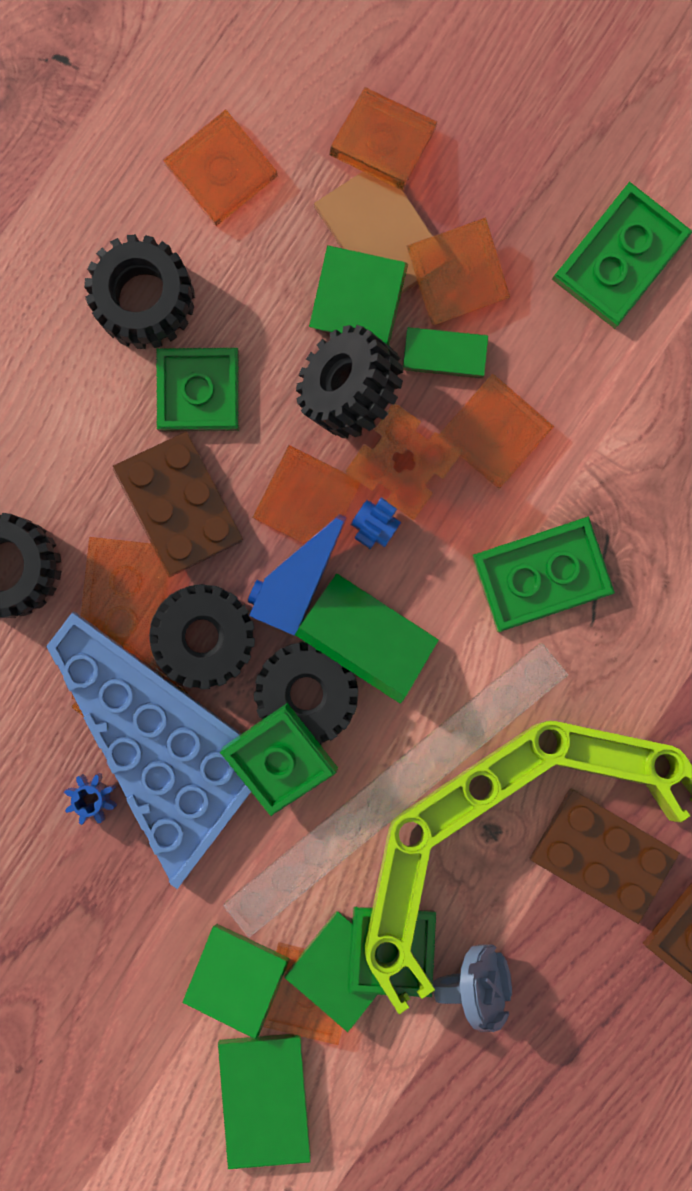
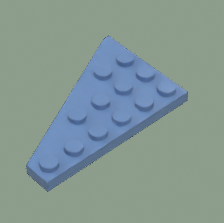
M73 611L46 647L55 664L58 665L69 691L72 692L84 715L83 718L98 747L101 748L106 757L111 772L118 780L141 829L144 830L154 854L157 855L167 874L170 885L178 889L251 793L220 754L222 747L241 735V733Z

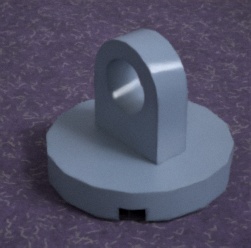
M492 944L472 946L465 954L461 973L446 975L433 981L435 1001L442 1004H462L468 1022L473 1029L479 1032H496L501 1030L509 1017V1011H504L505 1001H511V974L507 960L501 952H495L496 946Z

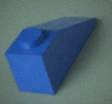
M339 514L264 579V582L256 580L248 598V602L254 605L249 615L250 617L295 636L305 618L347 517Z

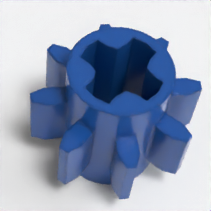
M382 497L376 505L367 499L350 524L359 530L354 538L369 549L373 547L375 542L385 548L401 524V521L393 517L397 507Z
M102 773L96 774L90 782H88L84 774L76 777L79 788H68L64 791L67 796L71 797V805L65 811L66 813L75 811V813L80 815L79 824L81 825L91 816H94L96 822H103L105 814L102 809L113 810L117 806L116 802L110 800V792L116 786L110 785L107 787L102 783ZM96 793L99 800L95 803L86 804L83 797L87 794Z

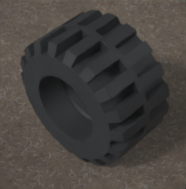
M136 234L127 235V242L121 244L118 238L110 241L113 248L106 252L102 247L96 253L100 259L98 264L91 261L87 269L92 277L85 278L84 288L89 293L85 297L88 306L93 311V316L112 338H117L121 344L126 346L132 343L137 349H146V344L151 343L154 348L163 346L161 340L168 337L170 342L177 338L175 331L178 328L185 330L189 324L186 316L187 314L193 315L194 311L192 299L195 298L194 288L182 259L176 252H172L168 244L161 241L158 245L154 237L145 235L143 242L139 241ZM138 275H153L161 279L163 282L162 294L154 306L141 312H130L120 307L119 298L121 290L130 279Z
M8 513L0 515V544L12 542L19 548L24 560V569L21 578L12 588L5 591L0 590V618L26 616L33 613L32 610L34 608H42L47 603L44 600L46 596L54 595L57 589L53 586L54 580H60L62 572L56 570V563H62L59 553L54 552L53 548L57 545L53 538L45 534L47 531L30 520Z

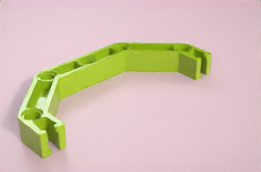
M558 721L540 722L531 726L397 815L392 820L388 830L365 943V956L370 970L398 1014L409 1008L407 1001L410 1000L407 992L398 995L390 980V976L398 973L403 967H409L419 980L418 985L420 989L417 993L421 999L435 991L431 981L411 952L430 850L433 846L554 765L644 784L669 821L681 823L689 818L690 814L679 806L670 788L681 781L692 795V764L680 749L671 745ZM545 730L552 732L557 739L556 749L550 754L543 752L539 746V737ZM660 755L665 756L670 763L669 773L663 778L655 771V761ZM481 775L488 780L490 790L485 798L477 800L471 795L469 785L474 777ZM408 822L417 823L421 829L420 840L413 845H405L399 838L401 827ZM384 942L393 943L398 947L396 958L389 963H382L375 958L376 948Z

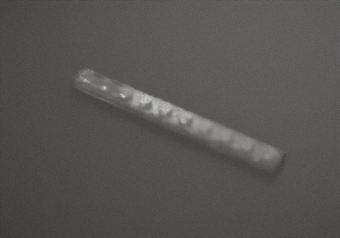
M539 643L225 901L223 907L247 937L250 938L568 676V673L544 644Z

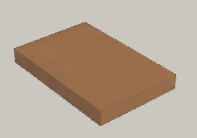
M382 159L314 203L317 213L342 249L403 261L408 264L402 293L448 264V258Z

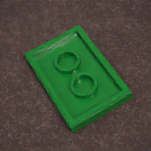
M629 181L557 271L552 280L607 324L616 329L692 234V230Z
M589 516L472 555L497 632H502L615 594Z
M337 573L295 633V636L400 704L407 696L439 639Z
M301 1033L258 1036L256 1039L246 1037L219 1040L218 1053L228 1169L310 1163L311 1151Z

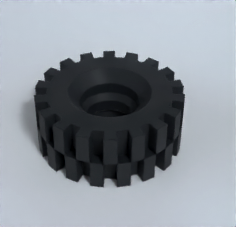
M348 325L343 326L342 333L337 329L329 333L330 340L328 342L322 339L317 344L319 350L316 354L310 352L306 358L310 362L308 367H302L299 376L303 378V382L296 385V392L301 394V396L296 398L297 404L302 407L301 412L333 435L347 439L349 434L353 437L361 436L362 428L371 431L376 427L374 420L377 417L383 420L389 414L384 409L388 403L395 404L398 397L393 394L394 390L401 389L403 380L397 375L404 373L403 365L398 362L401 358L389 345L363 326L356 325V328Z
M201 584L177 590L160 604L150 624L149 641L156 663L170 679L185 687L210 689L213 686L226 684L232 677L236 678L241 673L240 670L245 663L248 664L251 658L250 652L255 644V638H253V630L255 628L253 621L250 620L248 615L249 611L237 599L238 597L231 592L223 590V588ZM197 620L211 622L218 631L217 644L213 649L205 653L195 652L190 649L185 639L187 628Z
M306 642L286 646L275 652L264 663L260 674L257 676L255 682L256 691L254 692V701L257 703L258 709L256 711L259 718H266L288 703L320 745L325 741H331L336 738L350 724L358 701V685L354 673ZM305 677L315 679L323 690L321 703L311 710H303L295 706L290 695L292 685L297 680Z

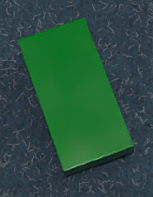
M407 327L403 370L483 379L488 335Z

